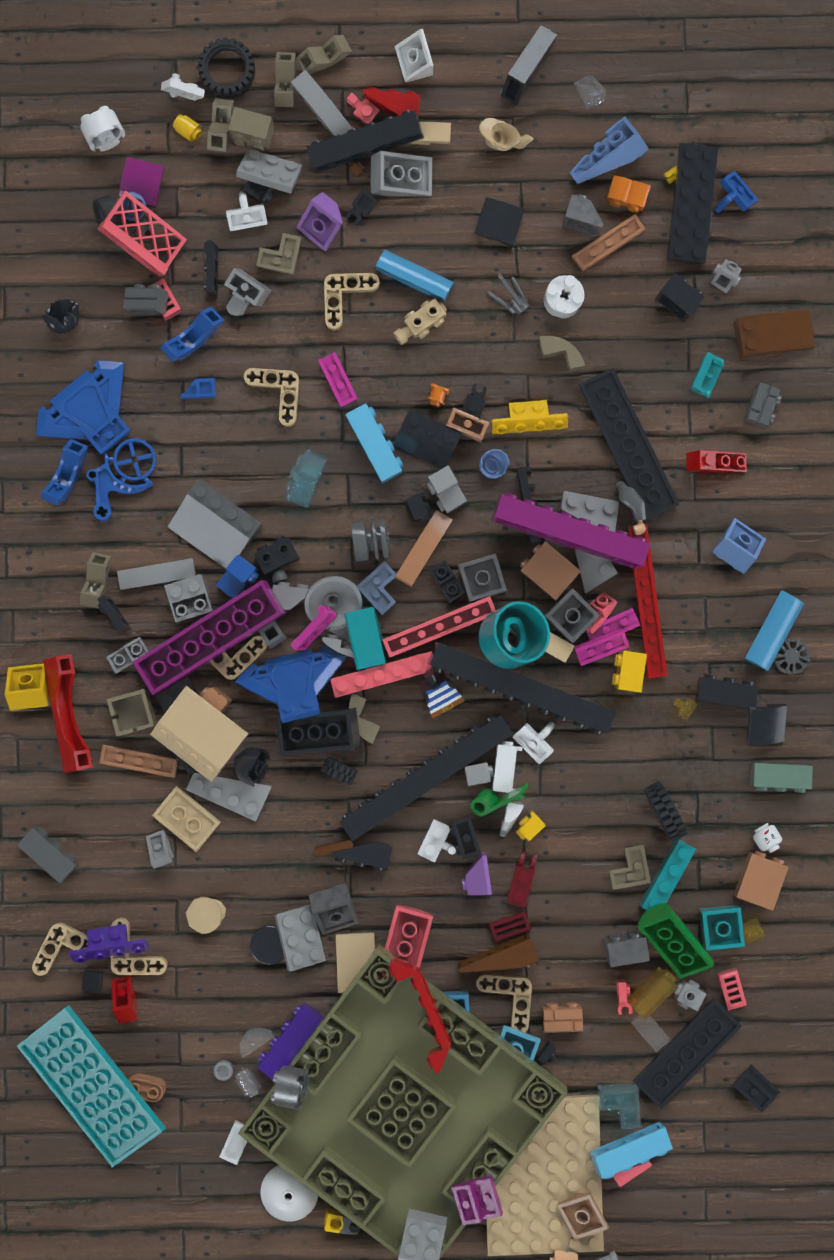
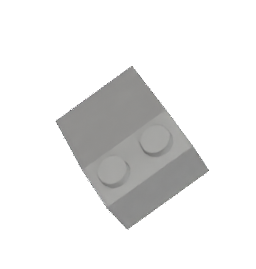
M386 151L377 152L371 156V194L382 196H432V158Z

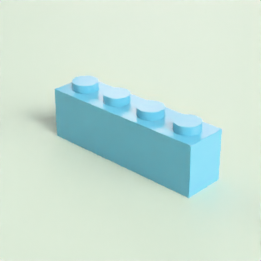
M365 403L347 413L346 417L382 484L402 474L401 468L404 466L400 458H395L392 453L395 449L391 441L385 440L383 434L386 432L381 423L377 425L374 419L377 416L372 406L368 408Z
M657 1122L589 1151L596 1173L602 1179H609L614 1177L615 1173L632 1169L636 1164L647 1163L650 1161V1158L663 1156L673 1148L666 1127Z

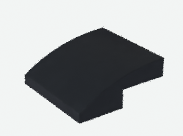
M486 197L474 234L490 241L496 240L511 247L514 245L524 209Z
M767 704V707H749L748 746L784 742L786 704Z

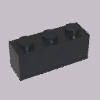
M705 674L704 677H699L695 700L749 709V707H756L759 687L754 686V682L743 680L742 684L735 683V679L724 677L722 681L716 680L714 675Z

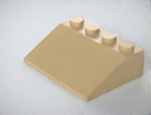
M186 686L150 735L212 782L223 770L248 733Z

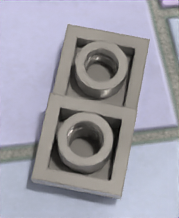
M328 634L327 638H322V641L330 648L354 658L350 645H345V648H341L343 640H338L339 636Z
M138 637L124 645L123 648L107 656L106 659L115 674L131 666L133 661L149 651L141 638Z

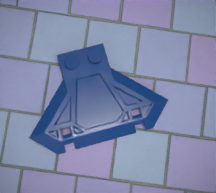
M98 360L94 364L97 370L92 374L86 370L50 400L53 405L50 409L47 410L44 406L39 409L36 436L89 440L103 456L132 432L119 417L124 362ZM103 375L104 378L98 382L97 379ZM59 412L60 415L54 419L53 415Z
M321 646V651L316 653L309 649L264 660L265 665L257 666V662H254L243 671L235 681V684L277 704L282 723L318 715L320 710L317 695L342 665L347 655L341 654L328 646Z

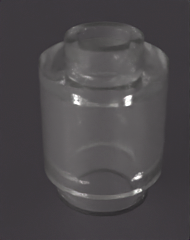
M248 1067L234 1075L236 1078L235 1082L245 1097L249 1095L252 1098L260 1092L259 1088L261 1085L252 1070L249 1071Z

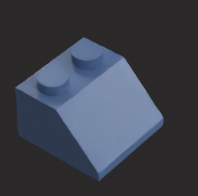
M734 518L717 542L713 553L744 574L757 559L766 539Z

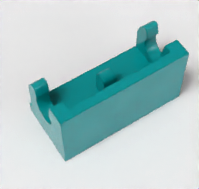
M707 352L690 390L709 398L725 360Z

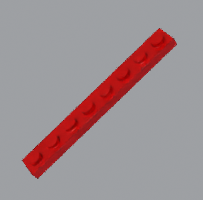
M644 524L646 531L640 535L634 533L633 526L627 527L628 537H642L646 539V543L650 544L647 524ZM649 547L644 566L638 569L633 568L643 649L644 654H647V678H655L668 675L651 550Z

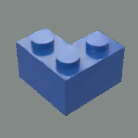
M237 554L227 566V572L216 586L233 599L246 591L245 588L249 583L253 584L257 580L259 570Z

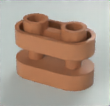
M136 1073L129 1078V1082L144 1101H159L167 1088L165 1081L159 1077Z

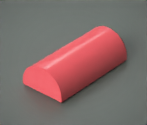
M396 905L385 949L399 960L420 968L433 915L416 908ZM383 970L382 972H380L379 976L382 977L383 975H385L386 971Z

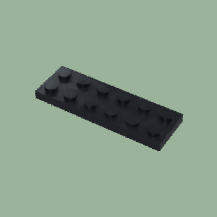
M682 142L679 144L667 260L699 264L706 263L718 147Z
M712 998L633 1079V1082L662 1109L742 1025L718 1001Z

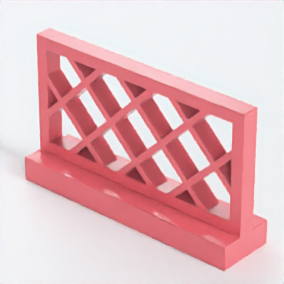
M127 191L123 192L105 220L97 228L158 277L165 275L169 265L187 240ZM125 198L132 202L133 210L124 211L122 202ZM144 211L148 216V222L139 223L137 212ZM134 212L136 224L126 225L124 213ZM121 214L123 225L116 226L110 220L113 215ZM153 224H160L163 227L164 234L155 235ZM149 225L151 236L142 237L140 226ZM136 226L138 237L131 238L128 235L127 227ZM168 236H175L180 240L176 247H170ZM164 237L166 248L157 249L155 238ZM152 238L153 250L145 249L142 239ZM167 250L168 259L163 263L159 260L158 251Z

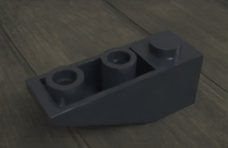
M371 841L354 845L352 848L332 852L331 857H335V861L346 863V860L353 861V865L365 867L366 864L371 865L373 870L383 871L388 869L393 845Z

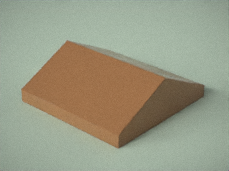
M576 1193L557 1204L575 1240L609 1228L591 1193Z

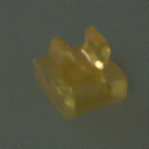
M689 697L685 702L677 698L673 703L680 709L678 715L686 721L697 706L695 701Z
M756 917L743 923L744 938L748 944L765 936Z

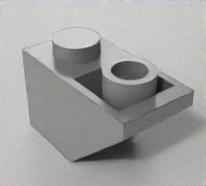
M278 582V585H273V592L284 610H292L305 600L309 585L297 584V587H289L290 583Z

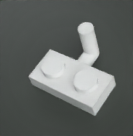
M172 74V77L162 82L161 90L169 92L173 98L181 96L196 101L204 97V89L198 88V85L193 83L186 84L181 82L179 74Z
M243 191L239 193L241 208L226 211L230 231L268 224L264 204L248 207L247 194Z
M548 722L545 728L538 734L526 723L514 734L513 738L540 764L554 751L544 739L553 730L555 724Z
M433 819L417 854L433 862L436 861L441 848L448 851L451 855L455 854V846L445 842L450 831L449 826Z

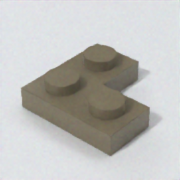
M283 233L279 251L260 247L256 267L294 276L302 237Z
M644 845L624 847L627 867L609 870L612 889L651 883Z

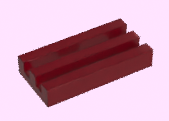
M525 911L489 923L495 942L531 930ZM523 917L520 921L494 929V926ZM524 923L526 924V927L514 930L512 932L500 936L496 935V933L522 925Z

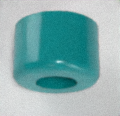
M512 602L491 612L483 620L479 630V644L483 654L492 664L504 669L518 668L537 660L544 654L550 641V629L545 616L538 608L526 602ZM510 628L516 633L518 639L516 648L508 642Z

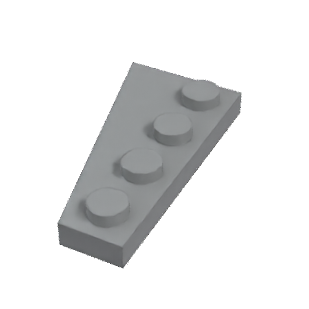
M194 772L186 790L257 821L272 786L255 783L253 787L241 780L219 776L211 782L202 774Z

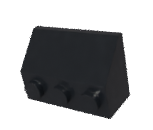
M410 408L393 445L439 469H443L448 465L462 434Z

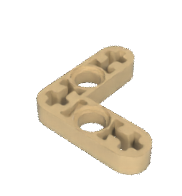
M330 274L325 278V322L328 329L336 331L342 327V293L376 291L380 284L376 274ZM341 278H344V288H341V284H336L335 288H331V285H328V283H331V279H335L336 283H341ZM360 278H363V282H368L369 278H373V281L376 282L373 284V287H369V284L364 283V288H360ZM348 279H356L358 282L357 286L354 288L348 287L346 284ZM333 297L339 300L338 306L334 308L328 305L329 299ZM332 312H336V320H339L336 326H332V323L329 322L332 320Z
M249 368L246 370L244 380L249 386L281 389L279 420L285 427L293 426L297 420L299 377L297 373L287 370ZM252 373H255L257 377H261V373H264V383H260V379H254V382H251L247 377L251 376ZM269 374L277 376L275 383L269 384L266 381ZM280 374H283L282 377L284 379H288L289 375L296 379V381L292 382V385H289L288 381H282L283 384L279 385ZM292 394L295 398L294 402L286 404L284 402L285 395ZM283 407H294V410L290 409V416L293 419L289 420V423L282 419L283 416L287 415V410L283 409Z
M255 636L232 658L224 652L222 653V662L216 663L214 660L210 662L225 678L230 680L236 679L267 649V644L262 636ZM255 640H263V648H257L254 651L257 654L254 656L247 647L250 646L252 649L256 645ZM243 652H247L250 655L248 663L240 661V655ZM236 659V661L238 662V664H240L241 666H243V668L240 669V667H237V668L234 670V672H235L236 674H235V675L230 674V675L228 676V675H227V673H228V669H227V668H228V667H231V668L234 667V666L236 665V663H234L233 661Z
M122 917L116 919L111 926L118 925L119 922L126 924L128 941H130L129 921ZM130 953L120 957L111 956V970L117 975H161L168 968V962L162 956H130ZM119 960L122 964H129V960H131V971L128 970L129 967H123L122 970H119V967H116L115 964ZM137 960H141L145 964V968L141 971L135 969L134 964ZM148 960H151L150 964H156L157 961H160V964H163L164 967L160 971L157 970V967H150V971H148Z
M61 922L53 925L33 962V972L39 976L47 974L62 945L72 950H79L85 944L87 935ZM61 927V932L64 934L59 935L56 941L50 940V937L53 939L57 934L55 929ZM74 935H78L81 938V944L78 946L73 945L71 942V938ZM47 944L55 946L54 954L46 952L45 947ZM44 958H49L44 964L46 969L40 971L37 963L40 964Z
M480 974L476 979V986L481 992L513 995L511 1027L526 1032L529 1027L532 993L530 980L523 976ZM483 978H487L488 982H493V978H496V989H492V984H487L486 988H483L479 982L483 981ZM502 979L509 981V987L505 990L500 989L498 986L499 981ZM512 980H515V984L518 985L525 981L528 988L526 987L524 991H521L520 987L514 986L515 991H513ZM523 1000L527 1003V1007L520 1011L516 1008V1003ZM515 1013L519 1015L526 1014V1017L522 1016V1023L525 1024V1026H522L521 1029H518L517 1026L514 1025L519 1021V1016H515Z

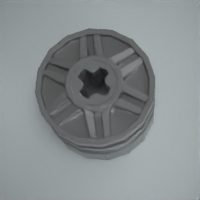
M384 518L379 519L380 527L375 528V521L372 519L370 529L366 528L364 521L351 522L356 562L369 561V553L371 551L374 552L376 560L379 559V550H383L384 559L389 558L390 540Z

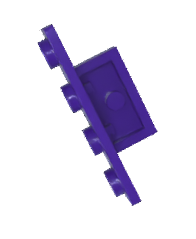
M126 924L87 930L88 948L69 951V956L73 962L83 963L89 959L102 960L108 956L120 957L126 953H142L144 950H149V944L146 939L128 941Z

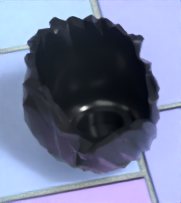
M55 300V302L50 304L49 309L45 310V315H42V317H44L48 328L58 334L70 333L78 325L79 305L74 300Z

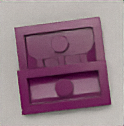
M127 157L119 197L124 191L135 192L143 197L146 205L156 207L165 168Z
M493 1176L465 1181L451 1187L462 1225L481 1223L483 1219L502 1216L503 1210Z

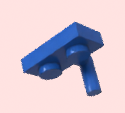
M733 171L719 182L728 195L714 209L720 213L734 200L744 212L754 205L758 198L740 176Z

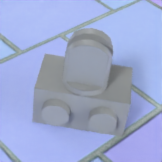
M234 268L224 284L233 290V295L226 306L227 311L231 315L241 316L250 303L254 306L262 307L272 290L243 270Z

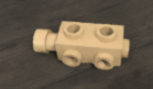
M436 299L432 301L427 300L420 306L421 309L408 313L404 320L405 327L393 332L399 344L403 345L411 336L415 339L417 337L422 339L430 333L429 329L435 326L438 328L445 322L444 318H446L447 311L441 301L438 303ZM431 309H435L437 312L435 314H431L429 311ZM420 320L421 324L415 325L414 321Z

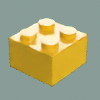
M619 651V654L615 655L614 666H617V671L612 676L614 689L642 692L647 654Z

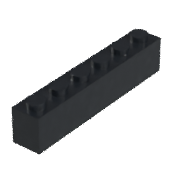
M407 110L399 116H389L381 122H371L363 128H353L345 134H335L327 140H317L306 147L312 169L316 173H320L350 163L351 161L374 155L379 151H387L423 139L424 134L416 111Z

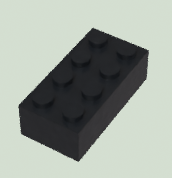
M356 707L323 710L318 715L282 723L280 716L276 717L280 755L346 750L361 746Z

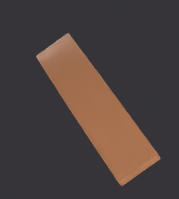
M438 510L435 511L395 577L412 587L450 526L451 518Z

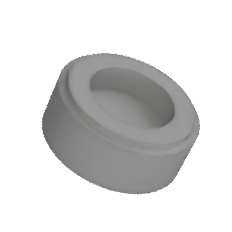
M227 1060L217 1062L214 1067L215 1077L221 1081L228 1080L233 1074V1065Z

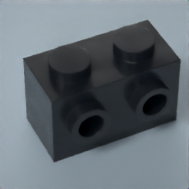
M284 536L275 539L274 544L270 546L265 544L257 548L258 552L254 553L264 575H268L274 570L300 559L290 538H285Z
M470 815L451 820L452 825L449 826L452 837L456 836L458 842L454 844L457 855H462L463 859L480 855L481 851Z

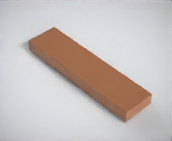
M634 214L573 254L572 258L581 272H584L643 233L646 229L637 215Z
M103 744L99 764L175 778L179 760L177 758Z

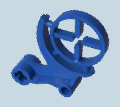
M136 438L125 440L116 448L114 457H109V454H105V464L97 469L88 470L87 478L90 482L96 484V506L93 512L98 521L104 523L112 518L108 499L109 492L135 494L145 491L154 485L148 477L155 469L156 455L153 448L146 441ZM133 443H141L150 449V454L138 457V461L153 458L152 467L143 476H141L137 462L134 463L137 477H129L118 468V466L132 463V459L117 462L118 453L125 445L129 444L133 458L136 457ZM109 462H114L117 472L122 476L120 480L111 472ZM92 474H96L95 478H90ZM126 479L130 481H145L141 485H129L124 482ZM100 509L108 511V513H105V517L98 515L101 512Z

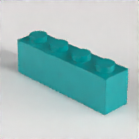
M679 839L673 842L639 903L641 908L648 910L657 904L667 903L696 850L694 847Z

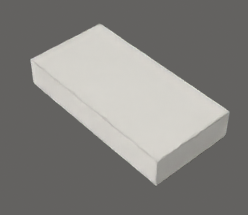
M235 1120L220 1154V1158L235 1165L238 1164L247 1140L238 1134L243 1123Z

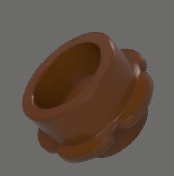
M358 160L356 162L351 161L352 163L348 168L358 178L362 174L365 175L363 172L365 167Z

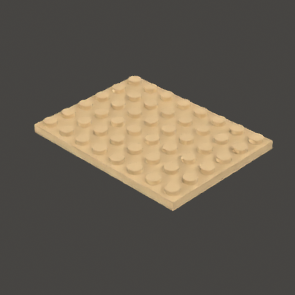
M598 1094L565 1096L496 1185L503 1214L501 1217L486 1219L488 1256L551 1254L556 1250L565 1251L566 1253L604 1251L603 1231L575 1240L557 1207L558 1203L576 1193H591L603 1215L601 1177L596 1173L589 1151L600 1147Z

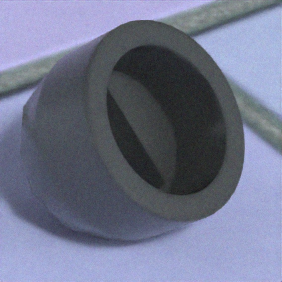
M279 568L273 571V584L288 580L287 574L283 569Z

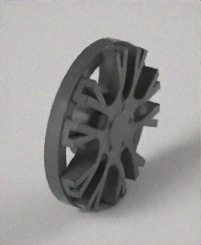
M786 639L783 644L786 643L789 649L786 651L782 645L780 649L784 650L785 653L783 655L777 654L774 663L785 674H798L808 666L810 652L802 641ZM790 642L796 643L794 649L790 647ZM801 645L802 648L797 651L796 648ZM805 650L807 656H800V652ZM784 657V660L777 661V658ZM799 659L806 660V663L799 661ZM786 662V669H783L780 664ZM795 663H799L802 668L797 670ZM790 664H793L792 671H789Z

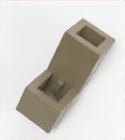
M334 35L323 46L307 47L296 57V60L302 71L306 70L309 74L336 64L349 55L352 50L344 35Z
M277 52L275 59L276 84L274 103L277 107H294L295 88L291 85V81L296 78V53Z
M215 98L212 104V123L208 129L207 149L227 151L230 140L228 128L234 110V100Z
M539 336L538 342L542 359L565 354L568 372L584 369L585 363L581 354L570 342L556 336Z
M92 552L87 562L86 582L80 592V605L99 609L98 604L100 603L97 599L104 595L111 556Z
M352 693L349 708L356 707L359 735L373 744L380 725L360 717L367 699Z

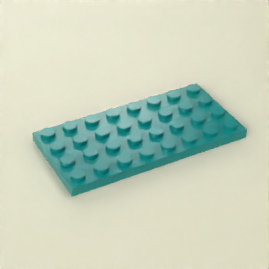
M69 1005L17 1045L25 1058L112 1167L165 1130L166 1127Z

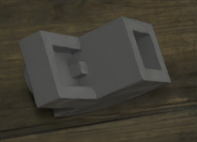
M276 620L258 630L270 649L287 639Z

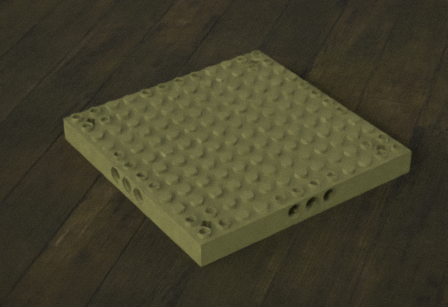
M379 944L288 1065L308 1070L306 1075H309L308 1091L306 1097L301 1099V1102L304 1103L301 1110L276 1106L274 1103H271V1095L275 1091L276 1086L274 1083L242 1125L238 1134L398 1257L409 1209L447 1217L440 1259L466 1226L462 1225L451 1187L465 1181L486 1176H493L496 1186L567 1095V1086L426 980L451 1039V1046L440 1073L436 1074L434 1068L430 1069L427 1057L429 1050L439 1047L441 1044L437 1045L434 1038V1033L436 1032L433 1026H429L426 1019L428 1013L419 1003L418 997H420L418 990H414L410 979H412V976L399 982L396 981L395 977L392 978L388 966H390L391 959L397 957ZM383 970L386 971L385 975H383L382 977L379 976L380 972H382ZM543 1090V1094L536 1095V1091L540 1092ZM267 1123L270 1124L268 1128L264 1127Z

